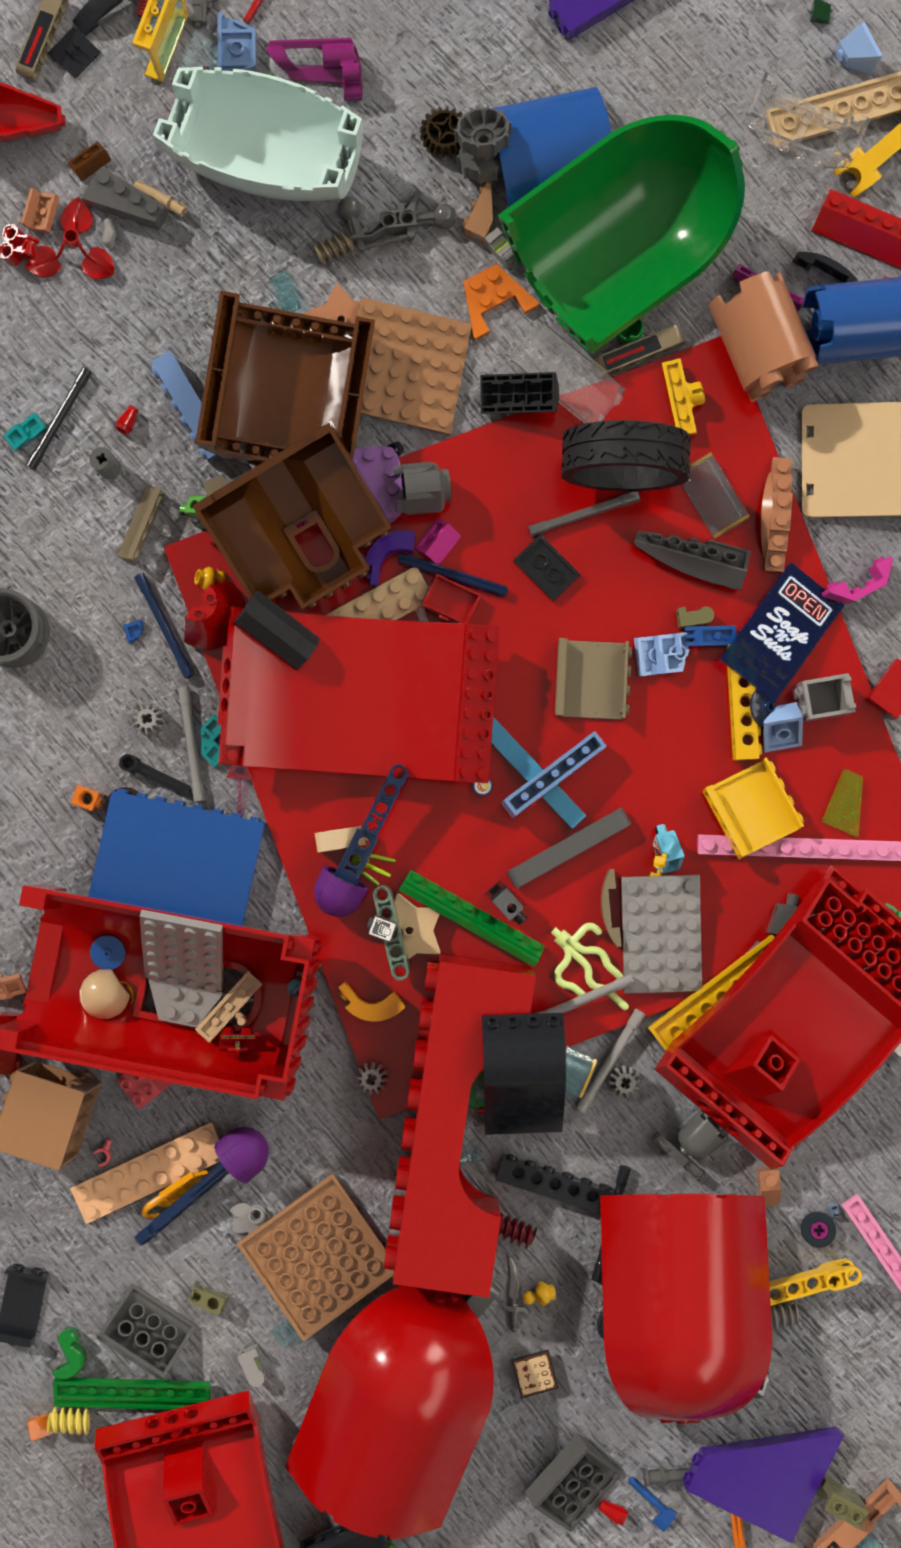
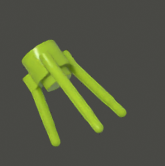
M355 854L351 863L354 865L358 864L361 860L360 856ZM375 854L370 856V858L394 863L396 861L395 859ZM370 859L368 860L364 870L369 868L384 876L391 877V874L369 864ZM363 870V876L375 885H380L378 881Z

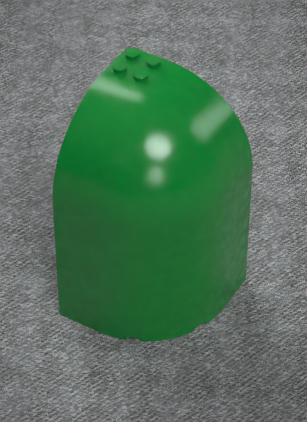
M660 115L629 123L601 139L498 215L517 263H522L526 270L523 274L546 309L548 311L553 310L558 316L556 321L590 354L596 352L706 270L722 252L737 226L745 196L743 162L739 155L740 147L735 140L728 138L723 131L717 130L703 120L684 115Z

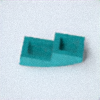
M33 413L21 424L14 425L3 436L12 449L16 451L45 432L48 427L37 413Z

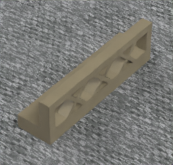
M146 485L118 552L119 557L137 563L165 496L162 489L158 487L154 489Z

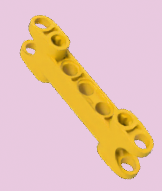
M901 123L866 153L858 146L833 171L836 177L844 172H851L855 175L856 186L849 193L852 198L867 190L882 177L877 168L901 148Z
M842 1258L823 1263L816 1269L769 1281L770 1291L778 1289V1293L775 1296H770L771 1306L829 1289L837 1291L857 1285L862 1279V1273L854 1266L852 1261ZM844 1263L850 1264L848 1266H842V1264ZM856 1270L858 1273L857 1278L855 1280H849L848 1278L851 1277ZM815 1278L814 1285L808 1286V1280ZM791 1284H797L794 1291L788 1290Z

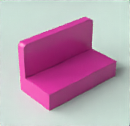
M437 518L415 549L426 555L434 563L440 565L461 535L449 523Z

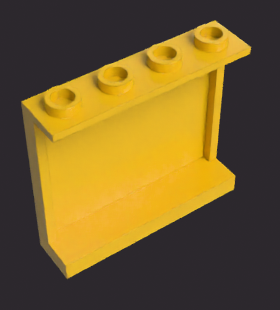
M767 757L761 762L715 785L706 787L702 791L738 859L804 826L802 815L796 812L792 797L790 795L787 796L784 790V782L781 778L777 777L775 766L771 761H768Z

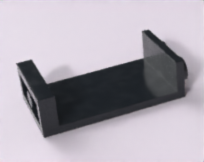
M22 1264L10 1265L5 1270V1274H8L0 1311V1342L28 1348L35 1342L49 1272H44L42 1268L33 1267L32 1269L24 1268Z

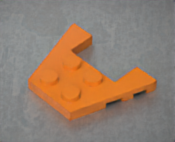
M498 264L463 281L474 341L490 333L481 315L515 298L524 314L539 307V302Z

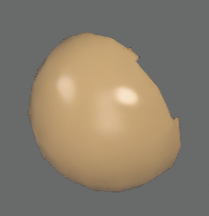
M100 969L91 973L83 981L79 990L80 1002L84 1010L90 1016L98 1019H110L119 1015L126 1008L130 998L129 993L111 969Z

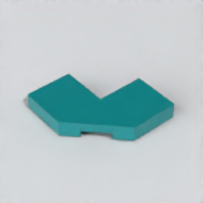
M215 714L201 727V755L214 768H217L220 765L218 764L220 745L215 741L220 737L221 725H217L218 717Z

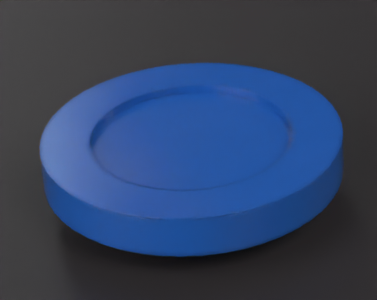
M102 935L93 942L90 956L94 964L99 968L115 969L124 961L126 948L118 937Z

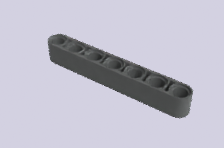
M621 807L508 870L506 873L516 889L631 825V822Z

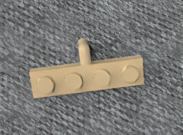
M248 971L195 1030L210 1043L233 1017L237 1019L238 1025H244L247 1022V1017L239 1010L263 983Z

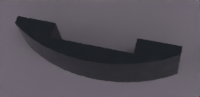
M89 0L78 12L73 22L84 37H86L99 26L97 22L124 0Z
M797 252L792 261L807 271L813 265L843 283L858 281L842 264L818 253Z

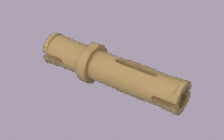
M139 179L134 183L135 188L163 204L167 211L170 210L181 217L187 213L188 206L176 201L173 196H167Z

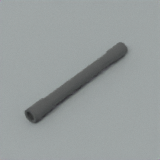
M636 490L603 503L530 525L528 529L531 537L557 527L639 502L640 497Z

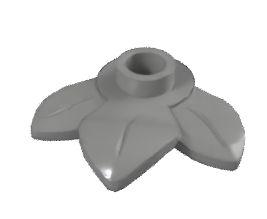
M239 1203L233 1206L230 1211L237 1218L233 1224L232 1231L234 1233H251L262 1225L266 1219L267 1213L265 1208L258 1204L250 1206L247 1203ZM254 1212H260V1217H255Z

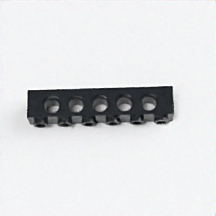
M507 1153V1156H501L495 1180L599 1214H601L600 1196L615 1194L611 1186L607 1184H593L591 1179L585 1177L578 1179L573 1177L574 1174L566 1171L559 1173L555 1171V1168L544 1165L543 1168L537 1166V1163L532 1160L526 1159L524 1162L518 1160V1156ZM514 1168H522L523 1173L520 1176L514 1175L512 1173ZM535 1173L542 1175L541 1180L538 1182H534L531 1179ZM553 1179L560 1180V1185L556 1188L550 1186V1182ZM571 1185H577L579 1187V1190L576 1193H570L568 1191ZM590 1191H596L597 1197L589 1199L587 1194Z

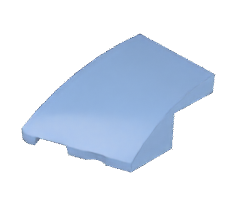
M692 632L634 638L638 676L682 672L685 666V658L689 653V646H685V642H690L691 640L685 639V635L692 634Z

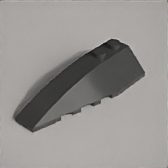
M638 530L634 545L652 557L683 573L712 584H720L730 589L741 590L748 569L750 550L713 540H708L707 543L698 542V538L681 540L679 536L675 535L666 538L660 533Z

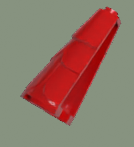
M0 82V142H9L25 137L34 138L61 131V127H65V115H62L61 106Z

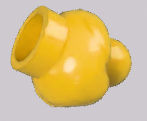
M206 567L203 570L198 569L195 574V584L200 585L204 591L209 585L215 584V581L223 583L227 579L226 573L221 568H218L215 572L212 567Z
M539 1281L536 1284L535 1293L526 1291L522 1299L527 1305L533 1304L536 1300L541 1306H545L551 1300L556 1299V1291L553 1284Z

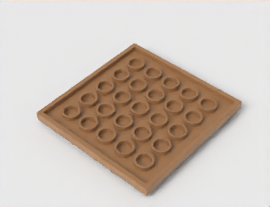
M361 297L357 316L374 319L375 325L360 415L450 435L472 324Z
M333 1173L236 1243L303 1342L394 1274L393 1270L383 1269L385 1247Z

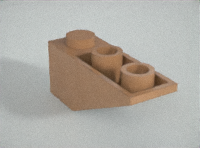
M491 182L482 183L478 193L480 196L478 200H474L470 209L472 213L470 217L467 216L462 225L465 236L484 244V238L490 234L493 225Z

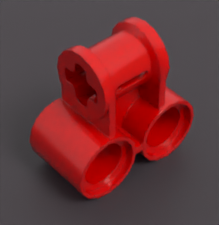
M13 224L7 225L2 232L3 238L7 242L0 245V257L11 266H18L23 258L35 260V249L40 240L34 236L25 235Z

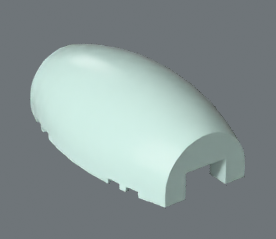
M203 67L177 69L172 83L176 97L168 120L159 118L153 133L157 147L194 172L221 185L248 194L288 201H326L345 198L354 180L360 158L363 137L362 118L344 106L339 107L332 103V99L316 95L314 90L276 76L240 69L222 71L220 67H215L214 70H203Z

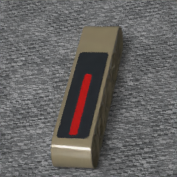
M42 0L16 64V73L34 81L38 79L66 11L68 0Z
M677 324L604 353L593 361L600 378H606L683 346L686 341Z

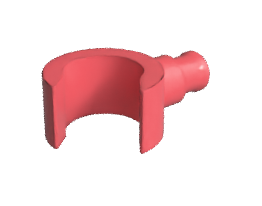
M107 1138L103 1146L93 1153L104 1152L107 1156L106 1161L101 1162L97 1166H105L110 1162L112 1157L109 1150L112 1143L111 1139Z

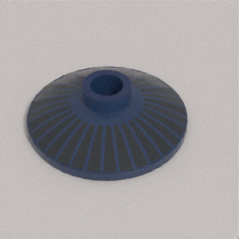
M760 688L756 689L751 696L750 710L755 723L764 727V720L774 711L775 706L771 694L766 689Z

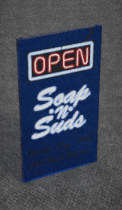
M791 562L726 649L720 660L772 702H776L842 610L844 604L823 597L821 593L826 590Z

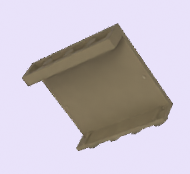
M559 638L555 698L556 717L624 720L625 716L629 715V704H626V696H630V685H627V677L631 676V666H628V658H631L632 647H629V641L625 643L569 641L567 638Z

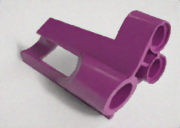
M352 38L269 41L266 49L268 54L282 70L286 71L291 80L341 83L342 87H344V101L363 99L361 63L358 50ZM316 48L322 50L323 65L296 66L287 56L285 49Z

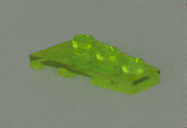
M843 769L821 821L822 823L854 837H859L863 776Z

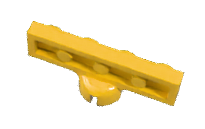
M681 358L664 362L662 366L675 426L684 429L690 435L697 434L692 409L705 403L703 385L699 381L694 383L686 382Z

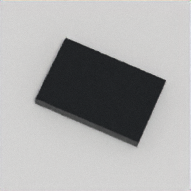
M541 534L513 560L552 602L580 576L578 571Z

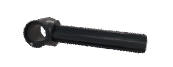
M125 754L119 760V766L124 771L133 775L138 773L184 796L190 793V785L142 763V759L135 755ZM129 757L134 761V765L131 768L125 766V760Z

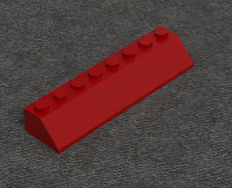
M830 189L811 232L901 270V218Z

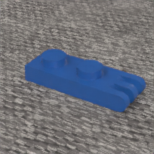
M736 626L685 627V631H692V634L685 635V639H692V642H685V646H728L729 644H736Z

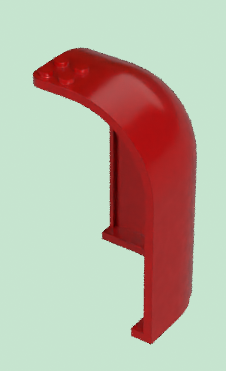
M668 1194L600 1196L604 1350L609 1375L619 1398L634 1414L647 1419H660V1423H700V1420L725 1417L739 1411L760 1390L768 1373L772 1355L765 1196L734 1194H669V1198Z
M409 1286L397 1287L365 1307L347 1325L332 1347L285 1468L310 1502L320 1512L324 1513L326 1511L333 1516L332 1521L362 1535L378 1538V1535L388 1536V1539L406 1538L441 1528L487 1420L494 1389L493 1363L487 1337L477 1316L460 1294Z

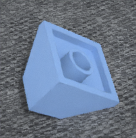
M865 22L861 23L842 39L836 49V57L845 68L868 75L874 72L882 57V53Z
M797 702L778 705L764 720V752L802 746L803 716Z

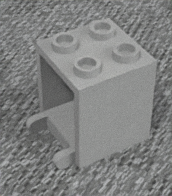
M849 673L806 680L794 685L793 697L798 702L803 722L844 716L856 712V703H854L850 683L852 679Z

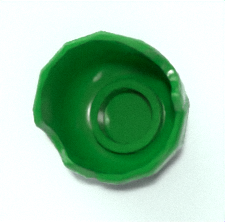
M640 319L617 335L618 339L625 343L639 340L644 333L643 322Z

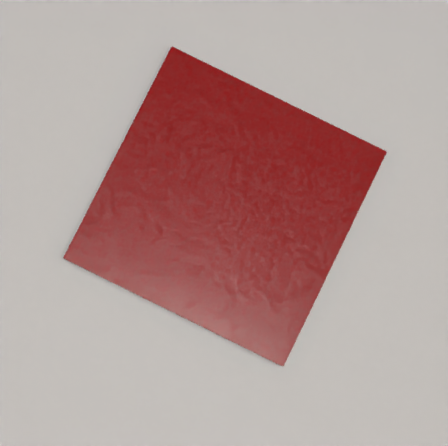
M721 336L560 396L556 412L516 413L399 457L401 465L422 462L437 463L441 469H448L451 485V502L445 503V508L442 512L416 515L401 513L395 519V522L391 523L390 532L399 530L415 531L413 554H404L434 563L426 555L417 551L415 547L437 518L449 523L461 535L440 565L508 587L506 596L502 597L455 582L481 595L470 619V624L500 627L493 717L543 770L594 731L607 746L557 784L586 815L573 829L542 797L517 816L511 818L501 802L526 784L527 781L492 744L489 769L492 790L485 796L478 795L474 791L473 782L407 778L403 787L400 786V792L377 836L379 840L372 854L389 857L396 861L393 863L369 858V864L391 874V877L384 876L369 868L364 870L380 883L379 886L386 885L391 888L394 901L397 894L400 893L417 908L428 907L399 891L410 870L544 945L545 947L539 961L533 967L442 914H439L433 930L441 951L440 954L531 967L536 975L531 1014L543 1012L578 997L572 990L563 989L558 986L554 979V971L565 956L564 950L554 941L556 937L551 934L555 927L560 931L565 930L573 936L585 923L598 925L603 931L601 935H596L593 931L589 930L578 942L586 947L596 946L605 950L610 962L623 973L621 877L649 876L650 872L657 873L656 867H654L656 856L653 847L656 835L654 828L661 824H665L667 831H675L685 856L679 870L664 873L661 876L700 875L702 986L746 954L757 941L762 942L772 933H767L766 930L776 903L786 904L788 893L799 895L797 906L799 907L813 885L822 879L831 865L860 890L867 888L884 904L889 903V905L901 911V861L745 856L738 859L737 855L697 854L698 835L726 836L702 791L710 785H715L761 762L766 757L768 761L774 764L775 774L784 782V790L787 796L790 795L792 797L796 812H799L804 820V826L801 829L783 838L901 842V763L880 710L865 700L872 690L838 604H829L834 611L820 629L776 593L789 574H791L827 604L835 602L832 599L823 597L821 594L827 590L826 586L829 585V581L794 493L792 496L790 531L788 532L784 572H764L761 542L762 499L767 477L771 472L772 458H779L759 405L757 401L751 402L747 392H744ZM681 358L686 382H701L705 395V403L692 409L697 434L690 435V465L712 453V456L690 468V478L682 485L660 490L638 491L639 502L621 506L542 533L541 535L580 574L552 602L513 562L539 536L531 537L528 526L633 492L585 488L570 484L566 480L564 481L561 478L564 431L580 424L612 420L649 421L675 426L662 363ZM749 515L748 518L744 519L743 521L739 522L738 524L734 525L733 527L729 528L728 530L714 538L713 535L717 534L718 532L728 527L732 523L736 522L737 520L741 519L742 517ZM318 524L317 526L312 525L294 536L313 566H323L332 560L334 551ZM207 530L165 546L167 558L188 612L193 606L199 607L203 603L201 595L204 593V590L200 585L195 584V574L198 569L203 570L206 567H212L215 572L218 568H221L227 575L225 582L231 581L238 588L243 596L245 606L250 600L249 596L219 548L210 544V534ZM637 530L660 533L666 538L675 535L679 536L681 540L698 538V542L707 543L708 540H713L750 550L748 569L741 590L730 589L720 584H712L683 573L652 557L634 545ZM379 536L374 538L373 543L364 549L362 546L360 547L366 557L372 545L379 539ZM400 552L391 554L384 560L381 566L379 586L411 569V567L398 563ZM420 571L429 587L434 575ZM367 574L360 579L355 577L352 579L351 584L343 589L338 587L334 591L335 594L329 598H320L318 604L310 609L307 607L302 609L291 590L280 599L278 596L275 597L273 602L285 612L327 615L373 590L375 587H371L370 582L367 581ZM686 607V612L700 610L702 607H710L714 611V618L709 624L704 626H736V644H739V642L752 643L753 648L756 649V659H753L754 667L758 669L755 686H758V689L764 688L771 694L775 708L778 705L797 702L793 697V689L795 688L794 685L802 681L849 673L852 679L850 683L854 703H856V712L844 716L803 722L802 746L764 752L763 750L764 727H761L758 743L762 745V755H759V759L733 761L726 646H689V653L685 658V666L682 672L638 676L634 638L692 632L685 631V628L678 629L677 608ZM782 607L790 613L789 616L782 615L783 613L778 611L782 616V621L791 622L790 627L798 628V633L807 632L809 634L807 635V644L800 643L797 639L787 642L786 638H784L782 642L777 641L778 638H775V635L780 633L776 632L778 629L784 630V634H788V638L791 639L793 637L790 636L791 633H787L786 629L780 627V623L772 621L766 614L772 613V616L779 619L774 612V608ZM425 609L429 622L455 623L451 620L447 622L439 618L438 614ZM414 611L399 619V621L419 622V619ZM760 624L774 630L773 634L767 633L765 629L762 630L767 638H772L773 641L778 642L777 645L783 647L791 646L790 649L783 651L792 653L789 657L791 660H783L781 655H777V652L769 649L764 644V640L755 638L751 635L750 631L755 630L757 634L763 636L758 630ZM559 638H567L569 641L625 643L629 641V647H632L631 658H628V666H631V676L627 677V685H630V696H626V704H629V715H626L624 720L555 716ZM223 647L202 650L220 696ZM761 655H763V656L766 657V662L769 663V664H766V665L764 664V663H765V662H764V661H765V658H762ZM739 659L738 666L745 669L747 666L746 661L743 662V659ZM776 670L779 671L781 674L785 673L784 675H780L787 676L784 678L785 680H783V678L777 675L778 672H776ZM758 673H760V674H762V675H763V674H764V675H767L766 677H768L769 679H771L772 681H775V682H772V684H771V682H768V681H770V680H768L766 677L763 678V676L759 675ZM740 678V686L746 688L748 686L747 680ZM745 697L740 699L741 705L748 707V699ZM743 716L741 722L744 726H749L750 719ZM744 735L743 743L749 746L751 738ZM248 766L253 776L251 778L252 784L309 935L319 936L322 942V949L318 959L320 960L357 1063L360 1068L365 1070L364 1063H367L370 1068L372 1061H374V1068L382 1064L380 1072L387 1070V1074L382 1076L388 1078V1082H382L386 1088L382 1089L378 1086L380 1093L376 1094L373 1089L372 1095H370L377 1116L383 1119L407 1110L410 1079L421 1080L422 1071L413 1070L416 1039L427 1041L428 1031L418 1030L422 1001L432 1002L434 991L424 990L427 963H438L439 954L416 953L408 959L410 974L404 980H396L391 974L384 940L369 935L370 929H367L370 917L374 918L377 914L373 893L379 886L361 874L359 880L369 889L358 909L343 917H335L323 912L318 907L314 896L315 883L323 866L337 869L347 850L346 848L318 853L315 833L362 826L383 783L387 781V776ZM393 785L386 786L385 794L393 795L396 788ZM381 802L376 805V811L379 813H383L387 809L385 803ZM621 807L624 809L631 825L515 889L506 873L508 870ZM372 813V815L375 816V818L372 823H367L369 825V829L372 830L373 827L377 828V818L382 820L383 817H378L377 815ZM366 841V845H363L361 847H367L369 845V841ZM608 869H614L616 889H608L612 927H620L622 947H616L611 941L601 915V889ZM498 881L524 907L522 912L527 916V919L522 924L518 925L514 919L509 921L485 894ZM380 889L378 896L380 899L385 900L388 897V893L386 890ZM385 908L382 914L388 918L391 916L392 911ZM407 927L406 933L412 934L413 928ZM581 954L591 964L592 977L596 983L606 985L617 979L603 966L599 955ZM572 957L571 962L562 972L563 980L575 983L586 993L592 991L593 989L586 983L583 966ZM403 966L396 967V972L398 975L403 976L406 974V969ZM346 981L362 1000L370 1003L382 1001L395 991L406 1004V1007L400 1013L387 1020H362L352 1015L345 1008L350 1001H345L340 996L339 992L341 990L338 987ZM624 989L615 991L629 1005L627 1010L621 1009L605 995L563 1013L565 1046L568 1048L627 1025L636 1008L645 1013L644 1018L677 1006L695 991L624 993ZM369 1074L367 1080L369 1082L371 1080V1083H374L376 1076ZM476 1079V1083L484 1079Z

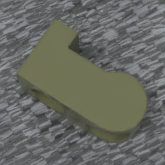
M686 607L677 608L678 629L707 625L713 620L714 611L710 607H702L700 610L686 612Z
M194 1284L188 1301L219 1316L224 1312L230 1295L224 1292H217L203 1285Z

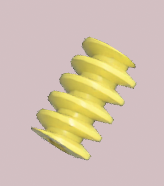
M54 1407L52 1413L48 1416L47 1433H50L53 1429L54 1434L59 1433L61 1430L62 1434H66L69 1431V1434L72 1435L76 1431L78 1435H81L84 1431L85 1435H88L91 1422L88 1409H85L84 1413L81 1414L80 1408H78L76 1413L73 1414L72 1408H69L68 1413H65V1408L62 1407L60 1413H58L57 1407Z

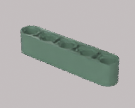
M386 885L377 887L373 893L377 914L383 916V909L388 908L392 911L390 919L399 922L391 888ZM380 889L387 891V899L382 900L379 898L378 891ZM399 922L396 929V937L391 942L384 940L392 976L396 980H404L410 974V964ZM392 947H399L402 952L401 956H394L391 952ZM403 966L406 969V974L403 976L398 975L396 967Z

